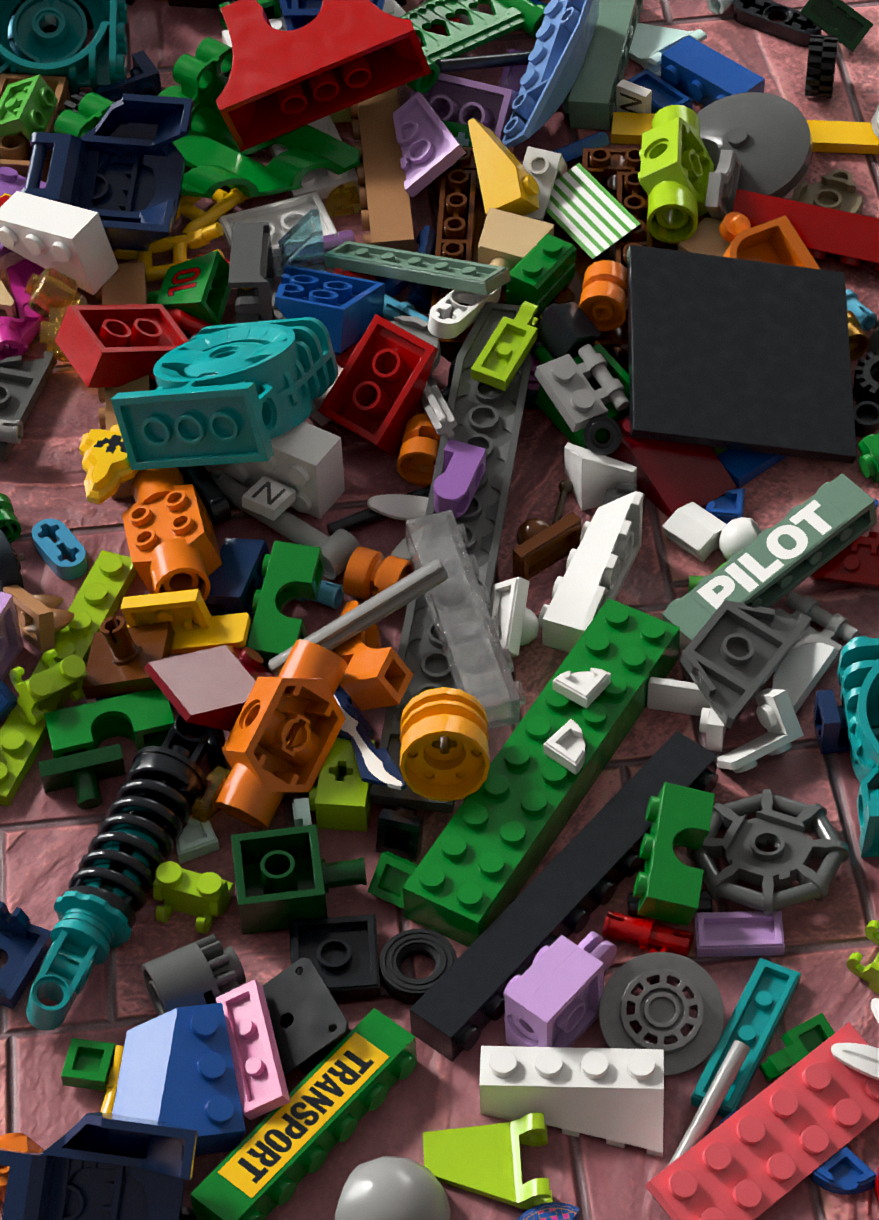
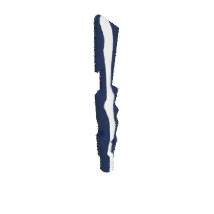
M339 684L334 697L346 719L337 738L351 741L361 780L398 790L405 789L407 784L404 782L400 771L385 748L378 750L375 748L369 738L373 735V729L362 714L351 705V697Z

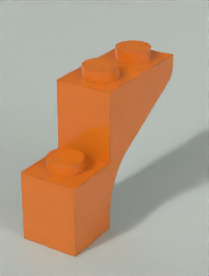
M356 600L348 601L339 617L359 606V602ZM376 624L331 650L348 664L339 684L361 711L400 704L414 674L392 647L382 648L380 629Z

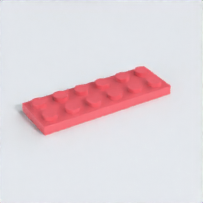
M850 1022L645 1185L672 1220H755L879 1118V1081L842 1064L831 1053V1047L836 1043L868 1045Z

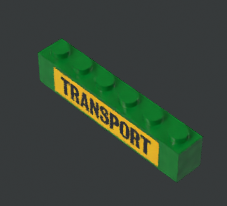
M374 1008L290 1092V1103L274 1109L190 1194L192 1207L197 1219L265 1220L277 1205L282 1206L286 1204L295 1193L298 1183L308 1173L313 1174L318 1171L324 1164L328 1152L339 1141L344 1142L349 1139L354 1133L358 1121L369 1110L374 1111L383 1103L388 1090L399 1079L404 1080L412 1073L417 1064L415 1036Z

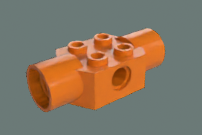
M177 468L143 469L136 474L132 481L131 488L135 504L122 514L131 561L150 594L199 589L205 601L209 596L211 588L208 576L222 565L211 517L193 484L186 485L182 473Z
M298 639L295 641L278 677L257 678L222 748V752L232 769L215 801V805L218 808L251 826L268 829L286 792L311 791L346 719L334 697L348 667L345 660L318 644Z

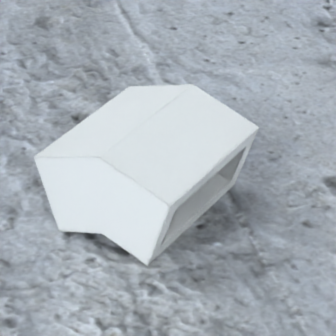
M691 502L678 508L662 527L669 540L704 562L714 550L719 548L722 528L727 524L696 503Z

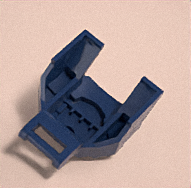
M123 93L122 99L112 103L98 125L81 138L72 134L32 133L30 146L33 148L25 188H22L20 192L98 212L113 252L116 249L147 252L152 242L170 235L171 228L175 223L186 160L173 142L189 133L194 105L193 99ZM52 148L53 152L46 188L39 189L46 151Z
M95 1112L87 1113L65 1135L42 1153L12 1151L0 1148V1165L10 1166L2 1220H180L185 1179H192L198 1130L167 1124L164 1121Z

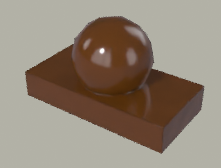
M572 512L552 525L539 518L524 521L519 526L516 534L518 546L512 549L513 576L529 580L567 556L572 548L578 549L582 531V519Z

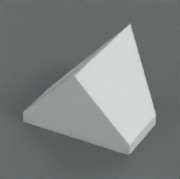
M569 442L564 447V474L567 480L573 484L572 491L581 511L603 506L606 490H616L617 482L633 484L637 482V467L605 455L595 454L588 449Z

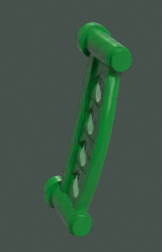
M431 0L408 11L400 18L411 20L416 35L422 39L424 45L422 50L432 73L406 83L407 86L416 92L419 91L421 94L428 92L435 85L439 77L440 68L435 63L437 59L458 57L523 27L526 34L537 40L536 33L544 20V9L546 6L544 4L536 5L530 0ZM479 4H487L491 7L494 15L474 11L470 8H477ZM457 14L466 15L471 26L450 21L448 18H454ZM435 24L442 25L448 36L428 32L423 29H430Z

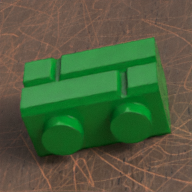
M545 235L537 243V246H534L509 272L511 281L506 283L508 290L505 295V304L522 305L524 301L538 305V310L534 317H537L575 277L574 262L576 261V248L555 236Z

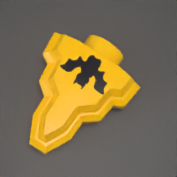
M118 424L113 425L109 431L91 429L89 433L83 435L79 452L84 456L82 469L87 473L84 480L87 502L101 505L117 492L121 483L133 479L139 470L131 469Z

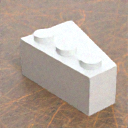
M16 191L0 207V242L3 246L86 292L94 295L119 269L98 212Z

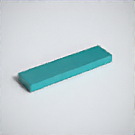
M763 958L759 959L691 1095V1105L699 1108L733 1042L738 1040L748 1045L750 1051L716 1115L725 1118L728 1114L739 1109L799 986L801 973Z

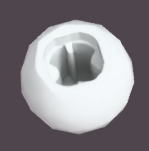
M740 517L731 520L722 528L719 548L726 560L734 553L743 551L757 539L762 532L757 522L752 518Z

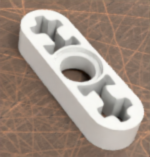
M501 287L489 295L453 289L430 309L428 320L429 332L443 339L457 337L477 320L486 302L497 303L499 301ZM458 303H465V304H469V305H472V306H464V305H460V304H458Z

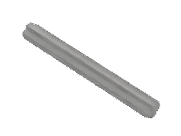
M431 374L428 377L420 401L438 435L446 433L447 437L450 438L455 435L453 428L458 423Z
M434 559L303 640L313 642L331 651L446 581L449 577L441 561ZM292 647L269 660V668L276 677H278Z

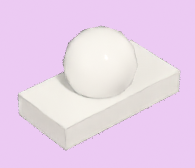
M516 577L493 584L484 647L482 650L489 657L491 663L518 656L520 646L529 644L537 637L540 629L538 618L534 612L526 608L530 581L524 578Z

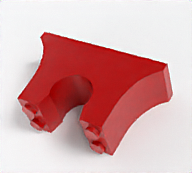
M238 0L221 7L220 9L231 38L233 60L228 82L221 95L216 99V103L240 152L432 73L411 20L392 16L379 9L370 0H322L320 12L309 24L299 29L282 31L271 26L264 9L257 0Z

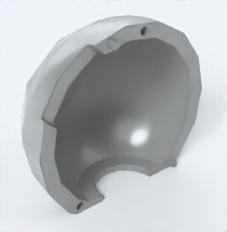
M383 1156L362 1163L352 1171L341 1192L334 1220H450L451 1209L445 1189L427 1167L408 1157Z

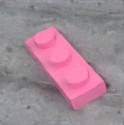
M252 980L216 997L217 1003L223 1004L243 1115L249 1120H253L290 1103L263 986L256 980Z

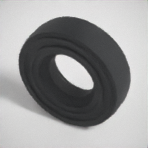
M428 929L406 930L395 935L385 944L379 959L380 979L386 991L393 998L400 1002L414 1005L457 960V955L452 944L443 935ZM418 954L430 957L436 967L428 977L413 979L403 973L401 967L408 957Z

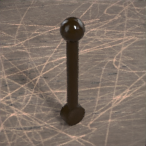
M562 480L558 485L560 496L552 524L561 520L567 495L573 490V484L569 480Z

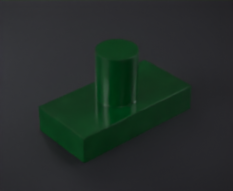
M808 0L799 12L828 35L838 37V42L851 52L856 49L873 26V23L842 0Z
M120 743L38 762L44 792L48 793L74 787L77 804L80 809H92L102 804L103 800L98 781L126 775Z

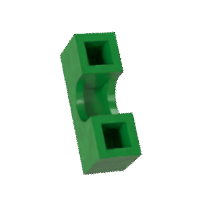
M274 540L271 554L264 556L262 577L265 578L262 589H257L253 597L252 610L255 616L252 626L250 625L246 645L244 646L253 649L263 658V666L269 667L268 662L270 659L292 647L296 640H303L308 637L303 620L287 617L282 614V610L287 603L297 598L317 600L326 565L320 547Z
M160 688L113 698H104L96 702L74 707H64L56 711L44 713L54 758L97 749L104 740L117 736L126 737L134 742L137 752L148 746L161 747L174 724L169 700Z
M664 782L658 797H650L645 820L652 822L650 834H644L639 854L640 859L646 860L644 872H638L633 891V897L640 898L637 915L687 927L698 910L704 870L683 864L676 857L673 848L688 847L700 850L710 831L714 793Z

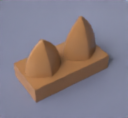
M18 584L4 587V593L13 595L21 636L41 652L55 648V633L65 628L75 616L70 611L56 609L64 601L63 598L54 595H31Z

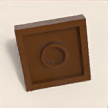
M113 616L105 619L100 625L101 632L94 633L86 666L88 675L83 679L82 690L86 698L93 699L159 688L144 670V667L148 662L170 657L175 635L171 622L166 621L127 628L126 621L122 616H116L118 627L114 622Z

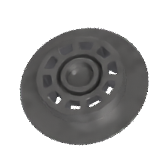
M653 952L627 961L612 974L604 987L603 996L600 999L599 1021L603 1036L610 1048L664 1049V1076L675 1075L688 1071L700 1064L716 1047L724 1025V1005L720 991L713 978L699 964L679 954ZM655 980H659L660 982L653 985H649L648 983ZM667 981L674 982L678 984V986L675 987L673 985H670L667 983ZM638 988L643 990L639 996L632 995ZM687 991L692 999H687L683 992ZM634 1005L635 1013L627 1015V1006ZM689 1009L697 1011L696 1019L689 1016ZM634 1023H637L641 1028L638 1034L631 1027ZM685 1026H688L691 1032L684 1037L681 1031ZM649 1035L656 1038L657 1044L645 1041L646 1036ZM675 1038L676 1043L664 1044V1039Z

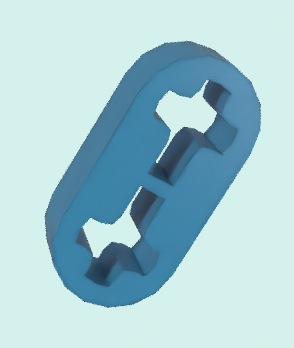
M44 519L34 525L32 529L34 548L56 576L64 580H74L86 573L88 569L86 551L64 523L57 519ZM48 536H50L52 539L57 538V542L54 543ZM66 555L69 560H63V556Z

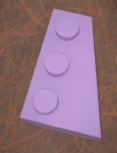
M419 91L393 113L397 143L401 146L403 156L400 158L401 168L406 174L404 187L405 191L412 198L466 154L465 150Z

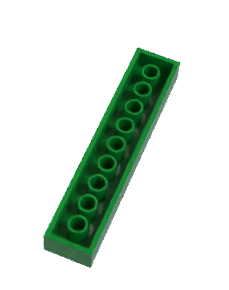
M610 598L607 599L491 762L486 781L476 792L466 797L403 886L405 918L470 947L516 899L647 706L650 677L666 678L679 659L680 627ZM590 668H598L611 673V683L587 709L553 690V680L566 671L574 673L590 671ZM570 719L581 728L586 745L585 761L576 775L543 753V744Z

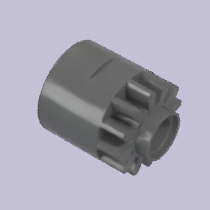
M214 934L141 965L144 982L158 1016L178 1007L217 1003L216 997L246 983L245 973L236 952L231 946L223 949L221 942L217 941Z

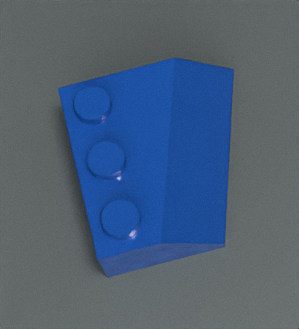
M285 265L281 284H279L275 295V305L286 319L312 317L320 320L329 332L334 354L339 355L362 338L375 314L383 318L385 283Z
M213 1003L178 1007L127 1030L112 1114L164 1121L167 1124L198 1130L195 1156L233 1151L241 1143L246 1129L223 1004Z

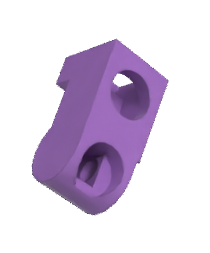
M449 438L444 449L445 473L439 475L434 481L433 494L436 513L443 518L454 519L462 516L467 511L486 472V449Z

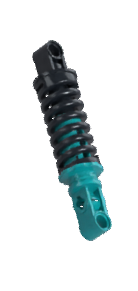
M179 714L161 747L148 746L136 753L132 762V768L126 776V783L121 786L116 795V801L108 809L107 818L102 821L97 830V836L92 839L88 846V853L82 857L78 864V871L71 877L68 883V890L64 891L62 896L58 897L55 901L54 910L57 913L59 922L55 924L50 936L53 943L31 986L26 1008L27 1019L35 1028L45 1031L58 1028L64 1022L77 995L82 992L94 965H100L106 961L110 948L120 947L121 944L128 942L136 922L135 912L140 911L145 905V894L151 892L154 887V876H156L158 866L164 863V858L169 857L174 849L173 841L179 839L183 832L182 824L186 823L192 815L191 806L196 805L204 797L208 789L207 778L198 766L205 755L212 731L211 727L186 722ZM185 735H192L196 738H189ZM51 999L58 1005L45 1006L39 1000Z

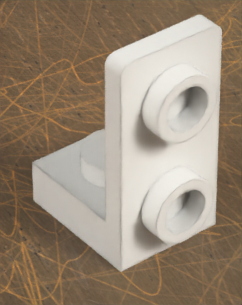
M528 146L522 165L538 183L539 194L537 198L540 209L525 215V217L542 221L555 179L566 173L568 166L561 153Z
M650 677L647 707L701 716L699 732L706 733L705 748L722 752L726 726L697 685L673 678Z
M766 688L758 692L755 696L758 705L756 712L760 723L767 729L768 733L718 757V768L733 770L734 773L750 770L758 764L757 759L767 754L772 756L783 753L792 747L790 742L804 736L787 690Z

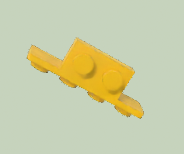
M199 589L123 597L120 608L128 623L126 625L127 628L170 621L175 632L170 655L191 653L222 645L242 648L246 645L251 618L247 612L211 616Z

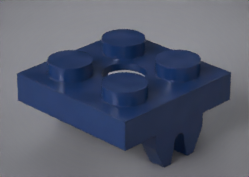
M1 901L0 951L8 955V961L0 968V1005L14 1009L53 942L50 930L31 924L29 917L21 908L16 907L13 914H11L6 904Z

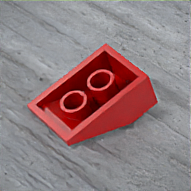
M162 304L69 305L55 339L59 348L88 388L120 387L153 373L154 365L162 356L189 341Z
M375 314L318 412L333 423L393 457L402 442L407 421L416 414L438 349Z

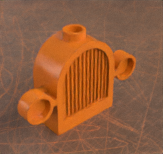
M730 212L719 225L721 237L726 242L731 243L722 257L820 269L786 215L751 228L750 221L745 215L739 212Z

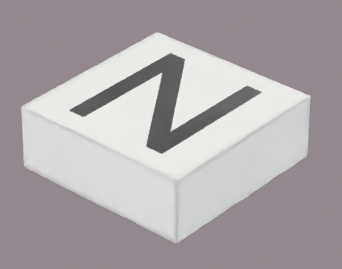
M622 79L616 87V112L651 113L652 90Z
M263 476L242 496V507L275 521L296 500V490Z

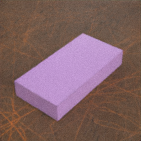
M781 910L774 911L772 916H764L763 911L695 913L694 915L697 957L784 955L785 943Z

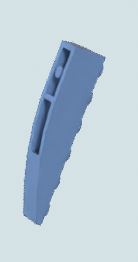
M551 0L545 7V17L536 33L537 40L534 49L528 56L529 64L526 73L520 80L521 87L517 98L512 104L513 111L510 120L503 130L505 135L502 143L506 147H515L529 139L550 119L570 92L584 64L599 18V0Z

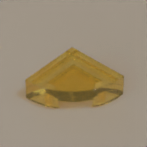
M355 181L341 184L329 194L326 200V210L330 217L361 212Z
M218 766L208 775L206 780L210 781V786L203 800L196 797L192 810L193 819L205 823L221 811L215 805V801L230 770Z

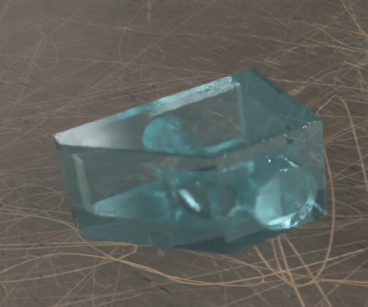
M311 209L278 241L279 256H273L276 278L282 277L285 265L326 272L323 231L318 209Z

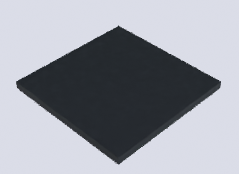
M638 245L629 246L627 251L630 437L854 463L857 457L844 272Z

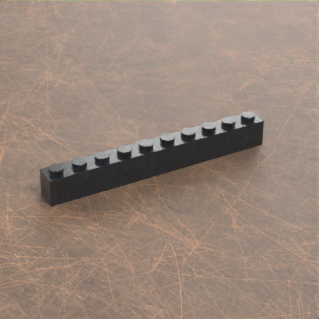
M676 731L409 1009L411 1034L452 1062L463 1050L469 1051L477 1043L485 1026L491 1020L497 1021L505 1013L503 994L509 981L516 975L522 976L529 969L536 954L542 947L546 945L550 947L561 935L569 938L573 933H580L587 925L591 913L600 904L606 905L612 899L619 883L626 876L630 878L638 871L643 859L639 858L642 840L645 833L650 834L652 822L645 820L650 797H658L664 782L711 793L719 778L718 774H716L718 755Z

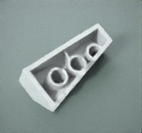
M635 491L598 507L592 521L584 523L580 535V545L578 549H571L566 563L567 571L564 577H557L552 591L553 599L550 605L544 604L540 611L538 622L539 627L542 628V645L570 653L607 599L616 600L642 545L643 493Z
M481 1046L479 1083L481 1114L514 1121L530 1113H544L545 1125L561 1128L562 1134L579 1137L580 1133L599 1137L606 1139V1144L621 1148H625L626 1144L647 1149V1154L663 1158L664 1049Z

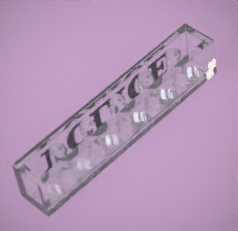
M452 510L406 520V545L415 571L432 560L438 559L449 576L446 581L424 593V597L456 689H461L474 696L482 704L488 719V730L520 723V706L526 703L523 686L520 681L514 682L511 672L514 671L511 653L508 648L502 649L499 640H502L500 623L496 616L490 617L488 611L491 607L489 593L485 585L479 586L478 584L479 568L475 555H468L465 547H468V538L464 525H457Z

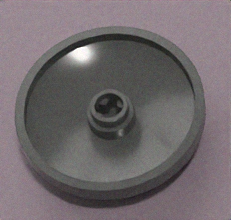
M746 92L719 99L697 113L700 119V137L714 164V172L719 163L721 150H734L739 158L741 168L738 189L782 198L805 175L813 154L812 136L804 115L788 100L769 93Z

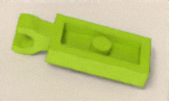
M524 301L514 320L505 316L502 317L473 364L471 379L506 391L537 339L538 328H536L538 318L534 317L538 310V305Z

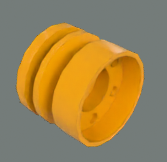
M440 687L426 690L413 697L403 709L400 721V770L404 782L414 793L429 800L443 802L463 799L476 792L486 781L490 767L488 719L485 708L474 696L461 689Z

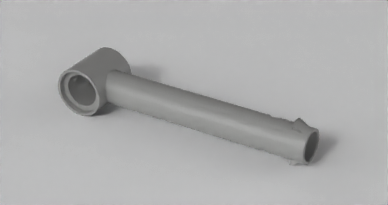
M220 470L211 475L227 501L296 544L320 547L326 564L323 573L324 578L334 580L346 570L350 556L360 546L357 539L351 533L344 529H338L329 537L286 510L275 521L242 507V496L250 488L242 485L239 481Z

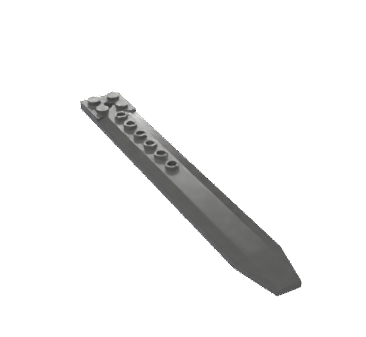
M486 302L457 354L447 404L458 425L453 428L455 435L450 437V439L485 448L486 472L467 511L462 516L454 519L439 516L434 509L433 486L436 478L445 473L444 449L449 440L446 433L441 434L414 571L434 559H438L441 563L453 560L461 583L457 584L456 581L439 584L436 586L437 589H431L407 604L398 655L414 675L400 704L387 707L379 749L385 748L400 773V721L403 709L409 701L426 690L440 687L461 689L468 694L473 691L474 694L476 678L465 676L459 669L458 662L464 653L481 651L482 648L479 645L459 649L460 653L456 654L448 631L460 629V632L454 635L456 643L475 639V634H480L483 643L531 374L530 351L506 391L471 379V368L502 317L505 316L514 320L521 305ZM444 565V568H448V575L454 574L450 565ZM462 585L463 588L461 590L467 596L464 606L456 610L447 611L437 605L435 596L438 591L445 589L446 592L440 595V600L443 603H451L461 598V593L456 590L452 591L451 587ZM471 609L475 620L474 623L466 620L450 625L451 628L447 629L442 615H447L450 618L467 614V610ZM480 658L466 661L463 664L464 668L467 670L478 669ZM372 784L370 790V804L402 806L453 814L455 800L448 802L429 800L414 793L408 785L405 789L398 790Z

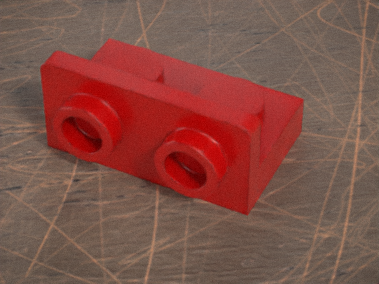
M868 532L867 537L860 536L810 575L811 580L879 589V532Z

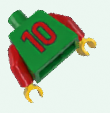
M217 250L207 254H199L191 260L171 266L166 272L161 289L149 292L147 297L148 304H162L179 328L192 336L204 327L220 325L232 289L228 287L230 260L224 259Z

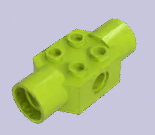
M670 105L660 109L652 119L651 130L642 133L641 150H639L641 166L638 179L641 187L648 194L647 227L649 232L660 241L679 243L693 236L698 227V217L708 213L705 202L709 172H714V164L700 137V119L696 112L683 105Z

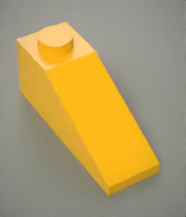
M474 118L468 120L485 214L488 213L490 207L521 216L540 209L537 198L539 186L536 179L524 168L492 130Z

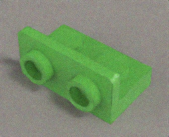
M41 75L7 85L0 99V137L6 135L14 136L22 131L30 142L32 133L45 131L58 103V99Z

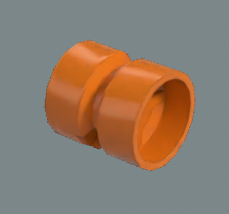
M610 260L594 262L587 268L584 274L579 302L581 310L599 331H610L620 327L626 319L628 309L627 268L618 262Z
M427 414L415 415L407 421L396 464L397 471L403 479L419 486H427L432 483L441 435L436 433Z
M358 546L353 551L346 566L343 591L346 595L369 600L371 597L413 573L414 564L410 560L389 555L384 559L382 552Z

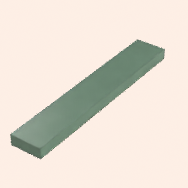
M346 241L324 255L326 267L341 268L347 271L482 295H489L511 281L509 269L506 267Z

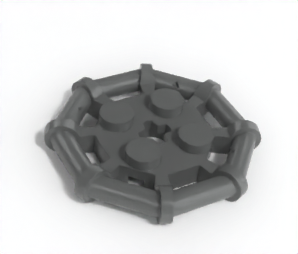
M763 789L761 794L723 805L721 803L713 804L710 831L700 850L687 847V857L694 861L697 868L704 870L703 879L707 885V893L714 900L723 898L763 911L764 916H772L774 911L813 899L822 901L829 896V886L841 863L849 858V847L840 840L826 816V808L818 803L814 805L805 804L773 794L771 789ZM756 813V818L746 821V815ZM725 828L728 830L723 839L715 838L720 829ZM809 829L815 830L820 839L812 840L810 835L807 837L805 831ZM768 845L775 846V851L763 852L758 849H765ZM723 857L727 867L719 873L712 858ZM812 858L824 859L817 873L808 867ZM741 880L762 887V893L736 885L735 883ZM797 880L801 884L799 886L789 888L792 885L793 881Z

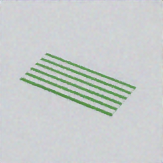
M580 163L576 164L554 182L546 212L592 259L641 224Z

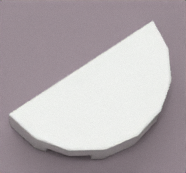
M824 643L801 645L791 650L775 670L773 689L787 690L795 714L839 653L836 647Z

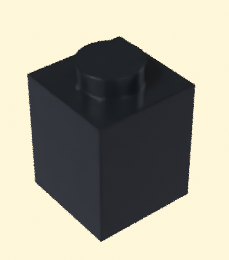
M576 302L554 303L548 306L541 313V320L536 326L538 328V340L554 359L570 354L572 359L577 357L581 347L587 344L593 346L601 335Z

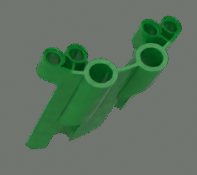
M207 37L200 42L195 57L190 54H184L176 61L172 76L174 81L181 84V86L167 87L158 95L192 98L194 101L188 135L173 142L185 158V165L192 168L184 174L182 195L212 198L216 190L223 186L231 189L238 188L243 195L249 198L278 194L303 188L301 185L302 178L314 169L325 168L340 175L360 165L359 149L308 124L240 152L216 103V99L224 90L231 73L232 47L211 37ZM95 92L86 94L80 101L78 113L69 109L63 111L58 116L54 125V133L72 134L81 138L98 125L114 102ZM275 144L288 150L275 156L267 167L247 157Z

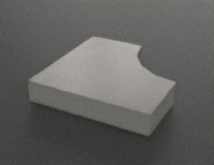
M721 150L716 171L709 172L705 207L712 218L720 221L728 213L732 212L738 189L741 162L734 150Z

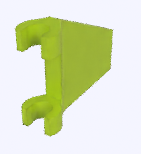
M530 1113L507 1123L423 1132L424 1166L433 1173L439 1182L520 1209L529 1210L537 1205L553 1202L549 1178H536L526 1183L523 1180L521 1144L528 1146H544L548 1144L544 1113Z

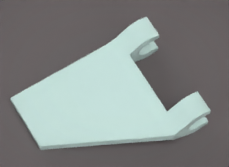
M637 23L629 50V58L661 78L660 64L662 53L688 35L701 42L707 38V34L700 29L684 31Z

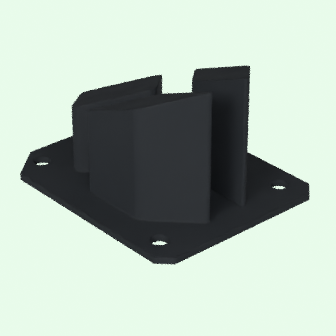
M300 958L263 985L284 1077L297 1067L304 1073L313 1070L351 1032L348 1028V1021L311 959ZM299 968H303V973L301 975H297V970Z

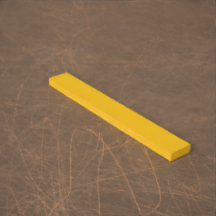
M613 112L611 143L642 145V133L651 130L652 119L655 114ZM806 120L812 136L813 152L879 155V139L873 132L871 122Z

